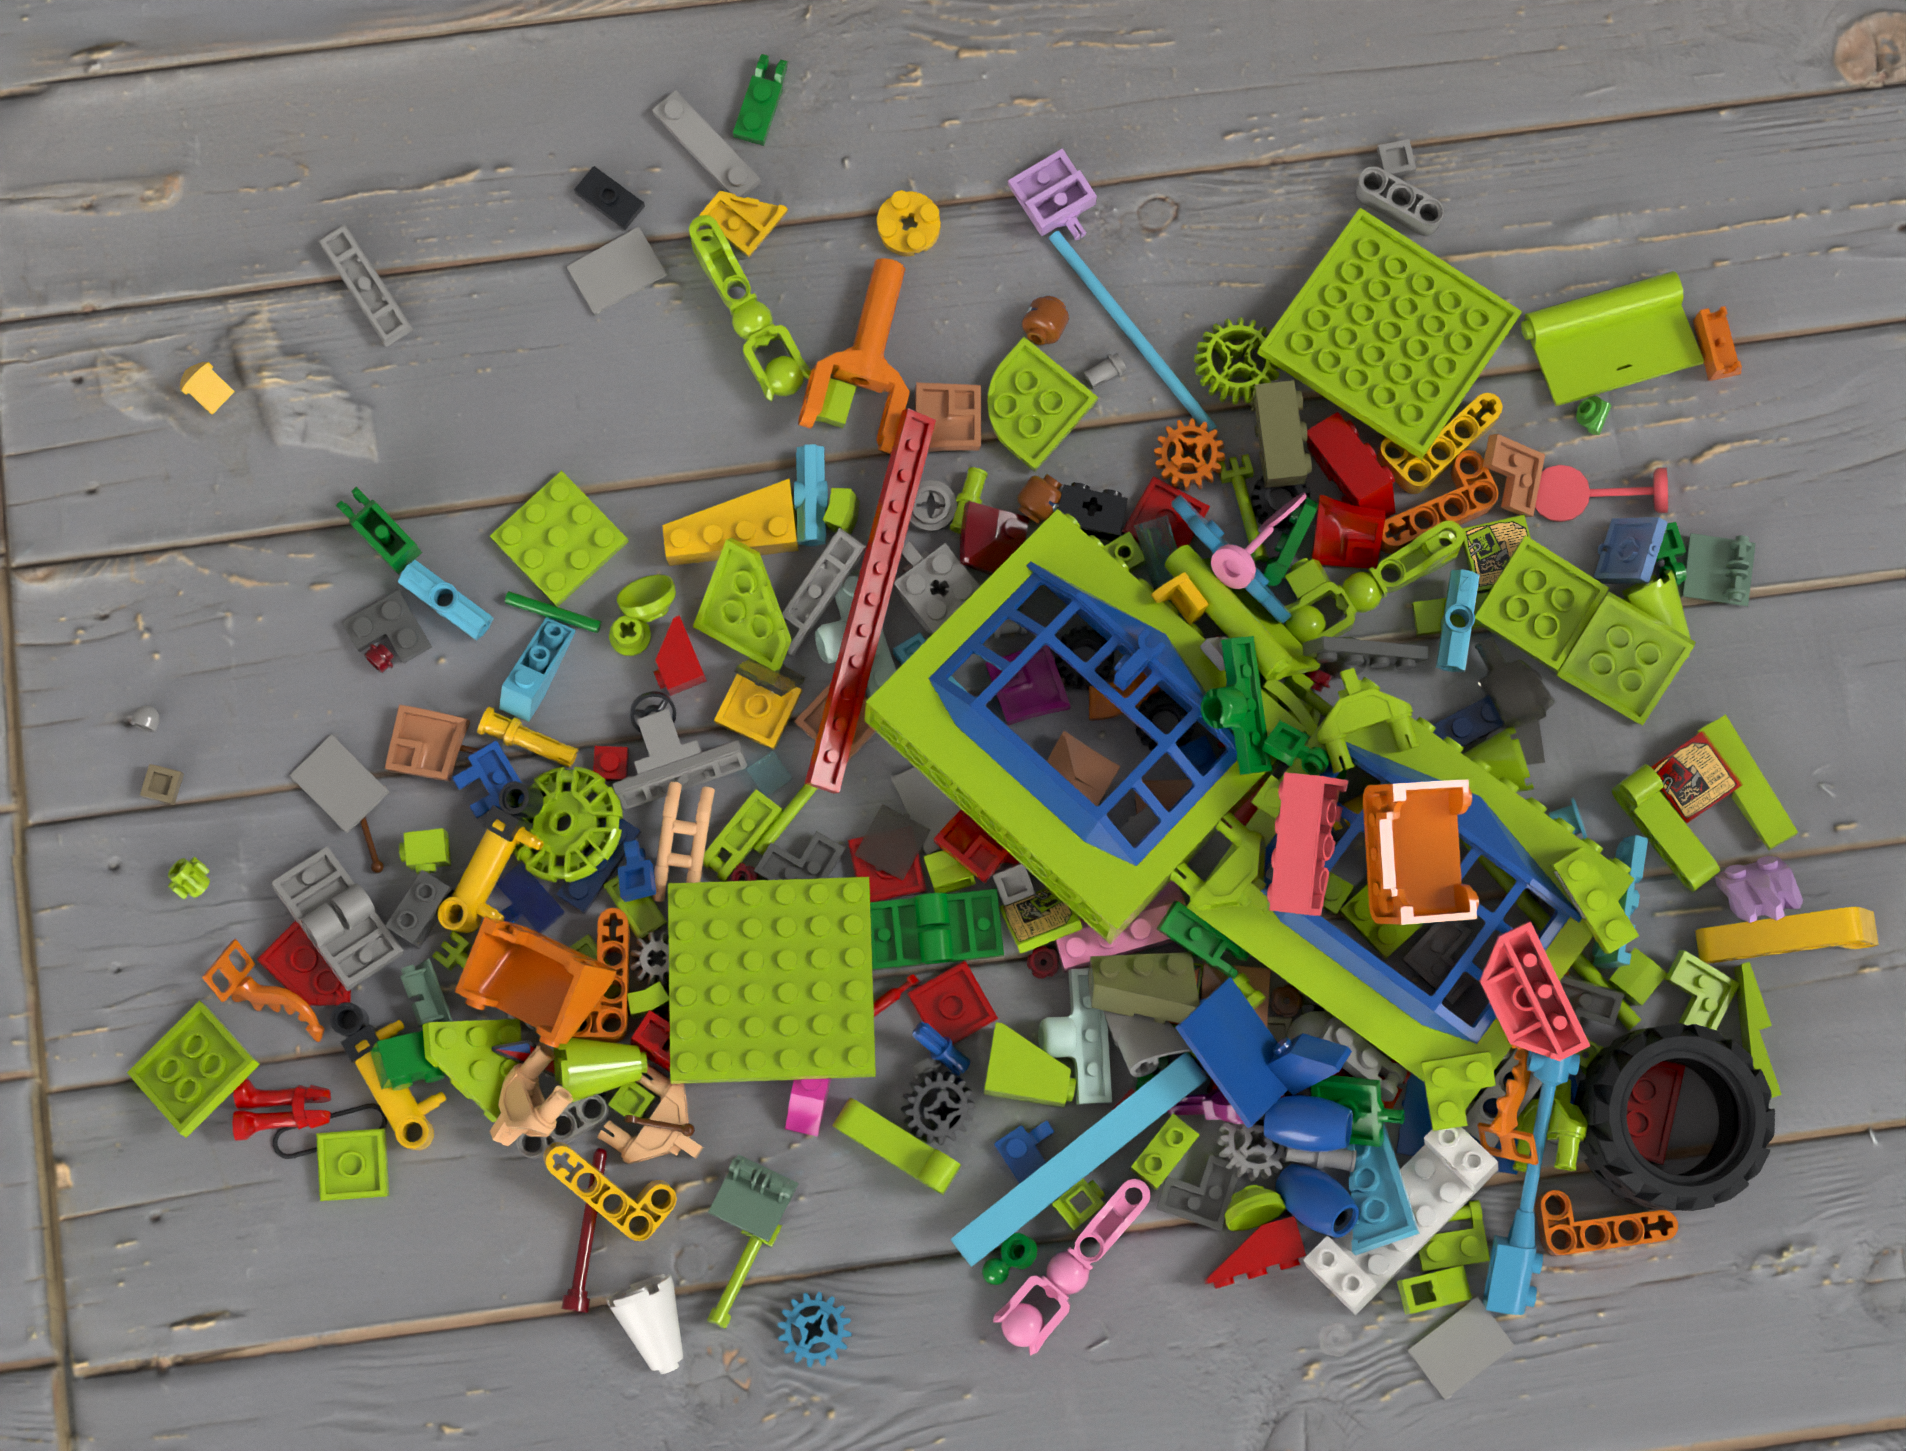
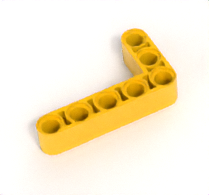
M1862 907L1837 908L1789 915L1777 921L1769 918L1756 920L1751 923L1741 922L1695 930L1699 959L1707 964L1833 946L1846 949H1862L1879 945L1874 912Z

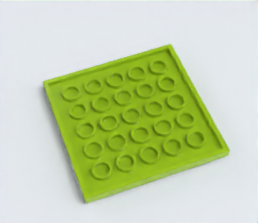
M1359 208L1259 347L1257 354L1422 460L1523 311L1370 213Z
M869 877L668 883L671 1084L876 1077Z

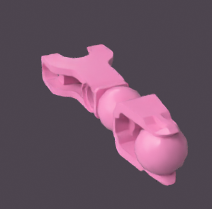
M1135 1178L1124 1182L1078 1236L1074 1249L1070 1246L1067 1251L1053 1256L1047 1265L1046 1275L1040 1276L1036 1274L1030 1276L1009 1302L995 1313L993 1323H1002L1003 1335L1008 1342L1018 1347L1029 1346L1030 1355L1039 1351L1047 1337L1069 1313L1071 1305L1068 1301L1069 1295L1078 1293L1087 1284L1089 1270L1093 1268L1091 1263L1102 1258L1147 1206L1150 1200V1190L1145 1182ZM1132 1187L1140 1189L1142 1200L1138 1204L1128 1203L1125 1199L1127 1189ZM1093 1237L1097 1239L1100 1244L1098 1254L1090 1257L1082 1253L1080 1244L1084 1238ZM1034 1285L1044 1288L1047 1297L1055 1298L1061 1305V1308L1046 1325L1043 1315L1036 1307L1031 1304L1020 1303Z

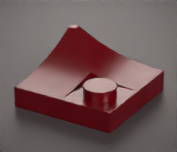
M971 501L965 503L960 537V563L977 571L992 575L1025 542L1029 517Z

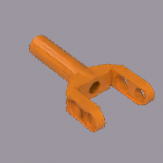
M889 258L875 260L853 346L818 361L811 370L799 414V426L809 429L813 427L817 415L822 411L831 374H833L832 378L878 393L888 392L876 441L878 451L891 454L902 410L906 409L910 393L899 372L889 365L884 357L905 273V267L900 262Z

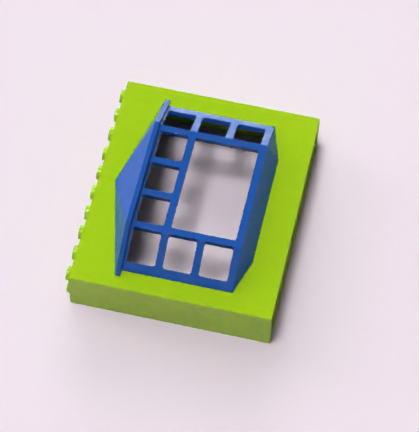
M1057 509L866 701L865 722L1111 945L1168 885L1173 871L1179 873L1180 870L1177 867L1182 863L1187 864L1218 832L1216 827L1221 820L1225 824L1227 821L1223 817L1228 813L1234 815L1283 761L1270 755L1272 771L1240 775L1233 730L1231 728L1214 729L1205 722L1201 714V702L1207 691L1213 688L1225 687L1227 682L1225 670L1220 671L1200 648L1206 640L1203 638L1202 631L1195 624L1189 625L1178 616V610L1170 602L1156 603L1151 597L1154 590L1148 582L1141 578L1139 580L1129 572V567L1123 560L1109 555L1098 538L1093 535L1088 536L1080 529V524L1073 516L1067 513L1064 515ZM1040 585H1045L1068 605L1047 627H1043L1017 611L1019 606ZM1075 613L1107 640L1103 647L1088 662H1083L1055 637V634ZM1007 619L1012 620L1037 636L1012 662L1007 661L982 645ZM1146 628L1151 633L1145 641V645L1149 648H1155L1158 643L1162 642L1166 645V648L1158 657L1151 659L1142 671L1147 676V679L1128 698H1124L1103 680L1095 670L1115 649L1123 655L1129 654L1132 656L1137 651L1138 637ZM1044 645H1048L1158 744L1100 806H1095L986 707V704ZM972 654L980 656L1002 671L978 697L972 696L948 680ZM1155 685H1158L1188 712L1169 734H1164L1135 708ZM1261 689L1267 736L1270 735L1279 720L1305 733L1306 728L1299 722L1297 717L1290 710L1287 712L1278 704L1277 697L1266 689ZM1196 720L1226 746V751L1203 775L1196 770L1176 745V741ZM1165 753L1171 756L1192 782V787L1169 811L1163 807L1141 780ZM1130 789H1134L1158 817V822L1134 847L1107 817V813Z
M1363 677L1362 680H1359L1360 684L1368 682L1370 689H1381L1378 685H1376L1374 682H1372L1370 679L1366 677ZM1333 708L1311 736L1306 745L1307 747H1320L1327 752L1325 745H1321L1318 742L1317 734ZM1419 716L1417 720L1410 717L1420 746L1410 749L1407 738L1404 736L1409 749L1403 752L1398 751L1391 725L1386 724V722L1347 734V737L1344 739L1352 763L1378 779L1381 784L1468 779L1469 788L1472 792V804L1468 807L1466 813L1457 815L1459 839L1471 847L1469 853L1460 863L1461 880L1480 855L1486 857L1516 880V883L1494 912H1490L1479 904L1476 910L1477 916L1485 921V925L1432 996L1422 991L1321 916L1268 910L1265 914L1252 902L1246 908L1242 905L1217 910H1197L1191 905L1190 901L1187 908L1424 1082L1421 1062L1490 1051L1494 1071L1512 1047L1490 1002L1473 1025H1468L1444 1007L1442 1001L1463 972H1468L1475 979L1480 980L1483 971L1473 964L1472 960L1494 930H1498L1503 934L1513 929L1503 921V918L1525 888L1531 890L1555 909L1554 915L1542 929L1538 938L1560 981L1593 935L1549 865L1577 848L1584 847L1617 901L1621 899L1635 878L1628 874L1631 871L1629 866L1615 857L1608 860L1600 854L1603 850L1600 845L1588 837L1579 839L1572 834L1575 828L1560 817L1553 820L1544 813L1547 808L1533 797L1525 800L1516 793L1519 790L1518 786L1505 777L1499 778V780L1489 774L1491 770L1489 765L1477 757L1470 760L1461 753L1464 748L1448 736L1444 740L1433 733L1436 728ZM1339 757L1341 766H1342V768H1343L1344 765H1343L1342 759H1341V757ZM1297 758L1294 764L1286 770V773L1309 775L1302 769L1300 758ZM1329 759V765L1325 772L1316 776L1336 778L1339 772L1333 774V768ZM1337 802V806L1343 808L1341 817L1350 823V827L1335 846L1331 858L1325 861L1324 868H1327L1329 872L1359 832L1365 833L1363 809L1359 814H1355ZM1258 809L1245 827L1250 831H1258L1264 836L1266 873L1271 866V856L1276 848L1277 834L1275 832V819L1261 809ZM1235 844L1231 845V847L1225 853L1223 858L1214 868V870L1206 879V881H1208L1217 872V870L1228 860V858L1236 851L1237 846ZM1264 875L1266 886L1261 892L1267 896L1268 887L1272 881ZM1480 1089L1462 1091L1465 1110Z

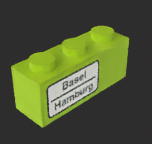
M1584 847L1577 848L1549 865L1604 954L1614 952L1639 936Z

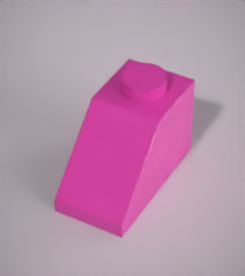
M832 1078L794 1080L788 1107L786 1130L818 1137Z

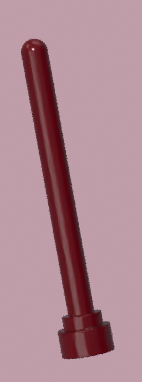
M598 1148L594 1152L592 1165L604 1174L607 1152L603 1148ZM590 1173L588 1188L593 1185L595 1180L592 1173ZM585 1203L572 1288L568 1289L567 1295H563L561 1309L584 1313H588L590 1299L587 1298L588 1291H585L598 1214L588 1203Z

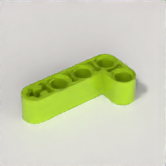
M1643 764L1611 790L1612 795L1645 838H1648L1649 843L1681 883L1691 892H1695L1720 872V868L1715 859L1660 792L1664 785L1658 774L1649 765Z
M849 1097L832 1124L834 1128L943 1196L961 1168V1164L948 1155L930 1147Z

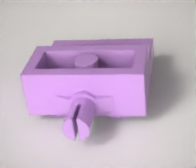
M1063 148L1008 180V186L1041 237L1055 228L1065 225L1075 240H1079L1080 236L1082 238L1086 235L1087 232L1083 229L1077 218L1081 213L1096 205L1097 195L1082 172L1076 170Z

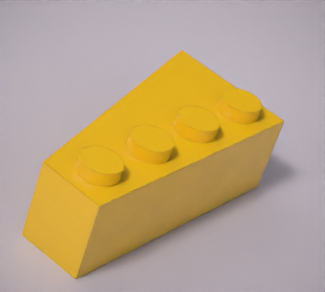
M790 478L662 525L665 555L669 566L717 561L726 539L730 538L760 552V555L799 551Z

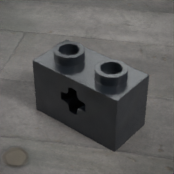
M1073 482L1071 486L1064 484L1058 510L1064 515L1067 513L1073 516L1080 524V529L1088 536L1093 535L1098 539L1112 542L1120 537L1128 498L1122 497V493L1115 490L1104 489L1103 492L1090 490V486ZM1090 505L1096 506L1094 516L1088 515Z

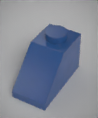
M1302 1033L1291 1040L1286 1037L1279 1041L1272 1050L1274 1055L1267 1066L1289 1092L1295 1095L1339 1072L1352 1051L1348 1046Z

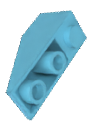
M548 617L545 618L502 685L500 710L527 722L530 721L547 693L574 637L575 629Z

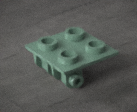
M1690 533L1686 562L1687 577L1684 581L1682 597L1748 607L1756 543L1749 542V537L1738 535L1733 540Z
M738 1154L732 1160L729 1167L730 1171L708 1213L769 1242L799 1183Z

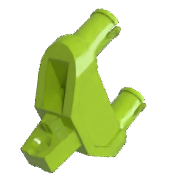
M1354 667L1340 672L1345 689L1338 691L1340 699L1317 734L1318 742L1326 747L1333 768V774L1343 770L1339 757L1342 759L1345 770L1355 767L1344 739L1347 737V734L1383 722L1391 725L1399 752L1409 749L1404 736L1407 738L1410 749L1420 746L1410 717L1413 716V709L1409 703L1374 688L1370 689L1368 682L1360 684Z
M1228 813L1223 818L1233 828L1230 829L1220 820L1216 829L1237 846L1236 851L1208 881L1204 882L1186 863H1182L1177 867L1186 876V879H1183L1176 871H1173L1170 880L1175 882L1190 896L1191 905L1197 910H1217L1242 905L1246 908L1252 902L1266 914L1270 903L1267 896L1261 892L1266 886L1264 883L1266 857L1264 836L1258 831H1250L1232 813Z
M1568 1079L1567 1082L1556 1086L1546 1140L1559 1139L1554 1167L1566 1171H1576L1580 1141L1586 1138L1588 1123L1579 1107L1570 1103L1571 1080ZM1532 1099L1517 1118L1518 1126L1515 1127V1130L1533 1134L1539 1099ZM1515 1138L1518 1140L1517 1152L1529 1156V1143L1526 1140ZM1515 1161L1513 1169L1526 1172L1528 1163Z

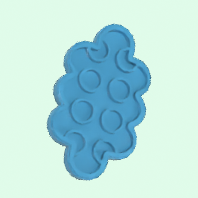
M1178 495L1171 502V506L1213 554L1219 547L1228 544L1222 537L1225 534L1224 531L1212 519L1208 522L1181 495ZM1256 568L1254 579L1245 589L1279 623L1286 622L1292 615L1267 586L1270 581Z

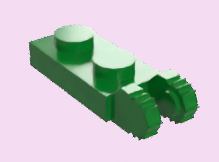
M761 54L755 76L752 75L733 130L734 138L764 146L783 91L782 83L788 67V61L780 59L776 66L774 81L764 79L769 66V56Z
M1306 497L1303 504L1292 511L1288 521L1293 523L1288 535L1282 532L1274 549L1279 552L1278 556L1269 558L1266 563L1267 567L1264 568V576L1270 581L1268 586H1276L1282 582V578H1284L1317 511L1318 502Z
M1179 901L1172 903L1156 928L1210 967H1215L1232 979L1236 978L1238 971L1235 967L1220 959L1223 952L1226 950L1236 959L1245 962L1249 957V953Z

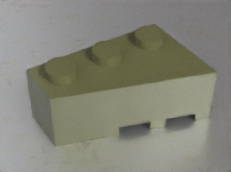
M1294 380L1255 384L1250 407L1251 412L1255 411L1257 425L1254 426L1256 437L1259 438V457L1265 488L1304 484L1307 473L1312 472L1310 454H1304L1303 442L1307 441L1306 423L1300 422L1299 410H1303L1301 390L1296 391Z
M1192 953L1091 956L1088 986L1091 1008L1131 1017L1134 1016V1013L1155 1018L1154 1022L1165 1024V1020L1180 1023L1199 1005Z

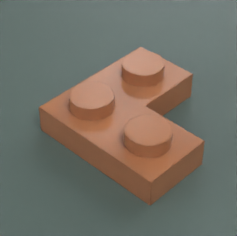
M1493 434L1488 437L1483 466L1507 476L1501 508L1517 515L1533 517L1545 454L1500 434Z

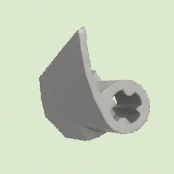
M1103 1010L1116 1047L1120 1048L1130 1074L1134 1077H1143L1155 1071L1159 1066V1057L1191 1052L1185 1040L1167 1020H1165V1024L1154 1022L1155 1018L1134 1013V1016L1131 1017Z

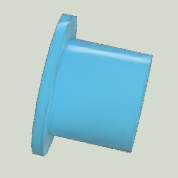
M1574 797L1570 798L1572 805L1549 812V816L1553 820L1560 817L1575 828L1572 834L1582 833L1584 839L1587 837Z

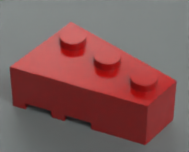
M1336 412L1308 429L1307 449L1328 481L1333 480L1345 495L1341 498L1342 502L1359 507L1385 510L1386 519L1396 513L1393 492L1394 476L1386 465L1381 467L1377 462L1376 454L1371 445L1367 442L1364 444L1358 438V431L1350 420L1345 421Z

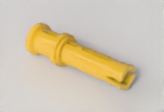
M490 706L484 712L477 733L480 735L486 733L502 740L503 745L513 746L515 744L540 756L556 761L567 768L572 767L578 753L577 748L523 726L520 719L515 717L509 719L494 712V708Z

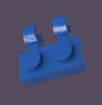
M497 740L470 755L468 760L472 766L452 777L459 790L480 778L489 795L470 805V809L476 819L489 812L493 805L501 807L499 804V794L504 785L513 781L522 783ZM524 794L519 797L518 805L524 801Z
M1047 1120L1029 1133L1021 1125L994 1143L1019 1184L1047 1163L1035 1146L1055 1133Z

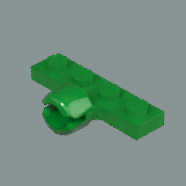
M1254 636L1222 639L1223 660L1227 679L1226 686L1207 691L1201 702L1202 717L1214 729L1231 728L1233 730L1240 775L1272 771L1270 754L1262 751L1268 736Z

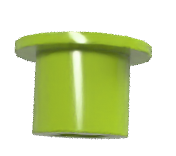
M624 615L613 622L609 631V640L616 652L624 656H635L647 649L651 641V630L647 622H641L639 619Z

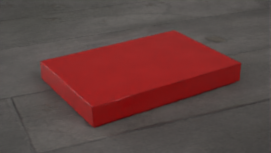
M1662 1061L1652 1066L1638 1079L1630 1094L1627 1106L1629 1133L1635 1147L1648 1162L1664 1165L1685 1070L1683 1065Z

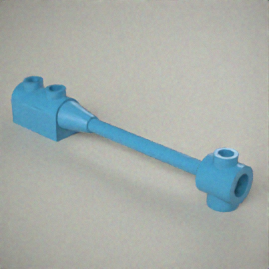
M1528 1051L1527 1071H1533V1075L1542 1082L1533 1131L1539 1163L1537 1165L1527 1164L1520 1207L1516 1211L1508 1237L1494 1235L1482 1299L1485 1309L1488 1311L1523 1315L1525 1314L1526 1306L1534 1307L1537 1287L1530 1286L1532 1273L1540 1274L1543 1254L1536 1253L1535 1212L1533 1208L1555 1089L1557 1085L1568 1081L1569 1074L1577 1075L1580 1063V1055L1573 1054L1561 1061H1557Z

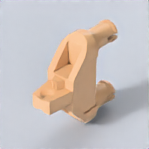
M539 1043L523 1064L518 1063L506 1075L498 1104L501 1114L490 1130L494 1141L509 1146L522 1133L530 1137H548L556 1127L557 1117L573 1101L570 1092L561 1086H556L546 1100L543 1097L539 1087L538 1076L555 1059L554 1052L545 1044Z
M647 1064V1072L645 1073L651 1076L653 1080L651 1081L642 1075L641 1080L636 1082L660 1097V1104L649 1119L678 1125L689 1123L685 1084H671L669 1078L651 1067L650 1064ZM611 1120L604 1125V1128L615 1136L612 1137L601 1130L597 1137L622 1154L621 1158L627 1164L646 1161L670 1153L677 1156L681 1149L696 1159L704 1148L690 1139V1136H684L682 1132L646 1125L638 1136L635 1135L633 1137L615 1125Z

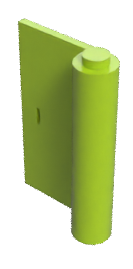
M1675 271L1525 314V321L1521 322L1522 334L1525 340L1530 339L1555 407L1703 364L1704 359L1681 305L1684 298L1683 287Z
M1190 545L1181 546L1168 557L1164 567L1174 578L1186 572L1189 579L1209 604L1205 612L1228 638L1254 636L1258 671L1266 680H1280L1283 677L1318 670L1321 666L1313 657L1303 656L1302 644L1245 588H1230L1217 579L1212 570L1211 558L1202 559Z

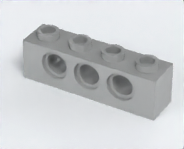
M1510 1048L1501 1061L1503 1064L1494 1073L1496 1086L1481 1088V1093L1475 1100L1471 1101L1465 1110L1468 1126H1462V1128L1479 1141L1477 1125L1480 1122L1491 1124L1497 1117V1114L1488 1113L1483 1104L1487 1099H1498L1505 1096L1506 1083L1504 1076L1512 1071L1513 1067L1519 1062V1060L1514 1058L1517 1048ZM1531 1071L1528 1089L1517 1111V1117L1542 1085V1082L1533 1075V1071ZM1484 1131L1488 1146L1494 1148L1500 1140L1499 1136L1495 1133Z

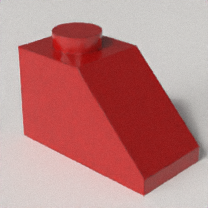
M680 615L676 616L671 622L655 659L659 669L653 671L660 690L667 687L670 696L707 681Z

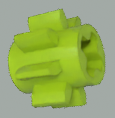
M193 857L190 862L185 858H181L173 864L168 872V878L172 880L168 887L182 899H185L188 894L196 898L207 889L210 879L206 875L210 870L196 857Z

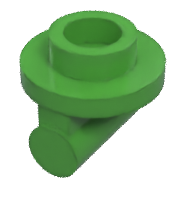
M1591 396L1579 404L1576 415L1577 422L1586 427L1591 434L1600 435L1612 405L1603 401L1598 396Z

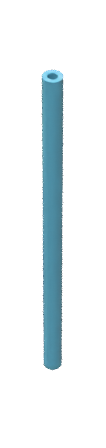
M1059 231L1054 232L1049 237V240L1199 425L1204 421L1207 422L1208 433L1217 429L1218 427L1063 235Z

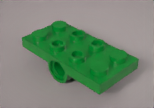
M997 889L953 894L929 893L918 895L914 898L870 903L872 971L1004 956Z

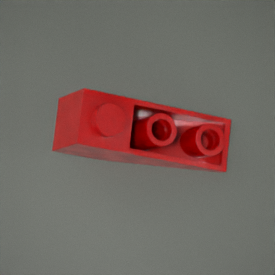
M1292 1216L1259 1226L1204 1279L1205 1284L1214 1283L1215 1289L1235 1284L1233 1277L1246 1273L1249 1280L1268 1274L1266 1267L1279 1264L1280 1270L1300 1265L1299 1258L1306 1256V1252L1295 1217Z

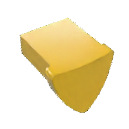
M200 362L185 370L180 381V389L185 395L189 393L203 408L213 415L235 391L212 370L213 366L209 362Z
M1186 572L1168 581L1151 594L1156 603L1171 600L1189 625L1198 621L1209 605L1189 579Z

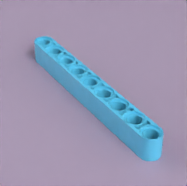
M1185 1052L950 1239L951 1242L972 1267L1209 1077L1190 1053Z

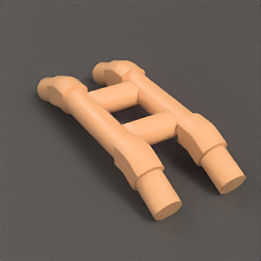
M678 782L669 783L654 869L656 895H652V900L657 902L665 900L669 866L689 869L686 883L701 882L708 826L715 789L711 787H702L695 823L676 820L682 784ZM674 833L694 836L691 856L671 853Z

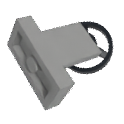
M650 691L641 694L634 700L630 708L631 723L642 734L649 753V757L634 762L638 775L702 753L697 740L681 745L674 726L676 708L669 696L662 692ZM646 698H663L658 705H649L645 710L635 709ZM668 703L672 707V717L669 709L664 710ZM634 715L641 717L637 719L639 726L634 720Z

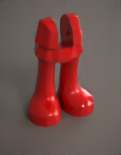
M246 1078L233 1091L235 1106L239 1110L233 1113L232 1125L235 1141L247 1140L256 1132L268 1129L298 1127L300 1130L307 1126L313 1129L330 1123V1111L304 1110V1103H325L331 1101V1091L327 1088L310 1085L309 1087L299 1085L296 1088L262 1090L255 1088L250 1079ZM273 1106H292V1111L253 1113L245 1111Z

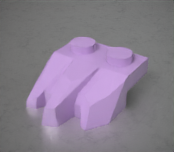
M1765 856L1759 858L1755 863L1744 866L1732 865L1727 867L1725 871L1715 875L1717 887L1728 897L1730 910L1738 918L1749 923L1756 921L1757 917L1761 915L1768 916L1777 921L1785 917L1783 909H1800L1803 903V898L1791 868L1778 856Z

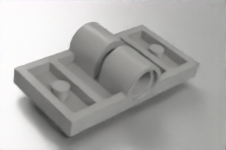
M328 846L271 882V887L347 991L404 954V950L375 912L374 905L367 893L358 883L355 884Z

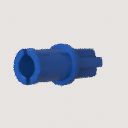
M920 1022L917 1024L916 1028L912 1031V1035L930 1051L931 1058L939 1060L955 1076L965 1073L970 1066V1059L952 1045V1040L949 1037H942L928 1023Z

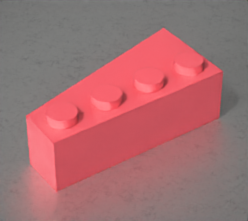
M1284 772V779L1280 782L1278 791L1281 800L1280 814L1277 815L1275 820L1277 843L1271 856V866L1274 869L1273 880L1267 891V899L1270 903L1269 910L1321 916L1329 878V870L1324 868L1325 861H1328L1334 853L1336 842L1333 840L1331 831L1335 821L1340 822L1343 808L1337 806L1339 792H1346L1348 780Z

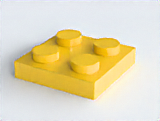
M742 662L714 722L775 750L803 691L790 683Z

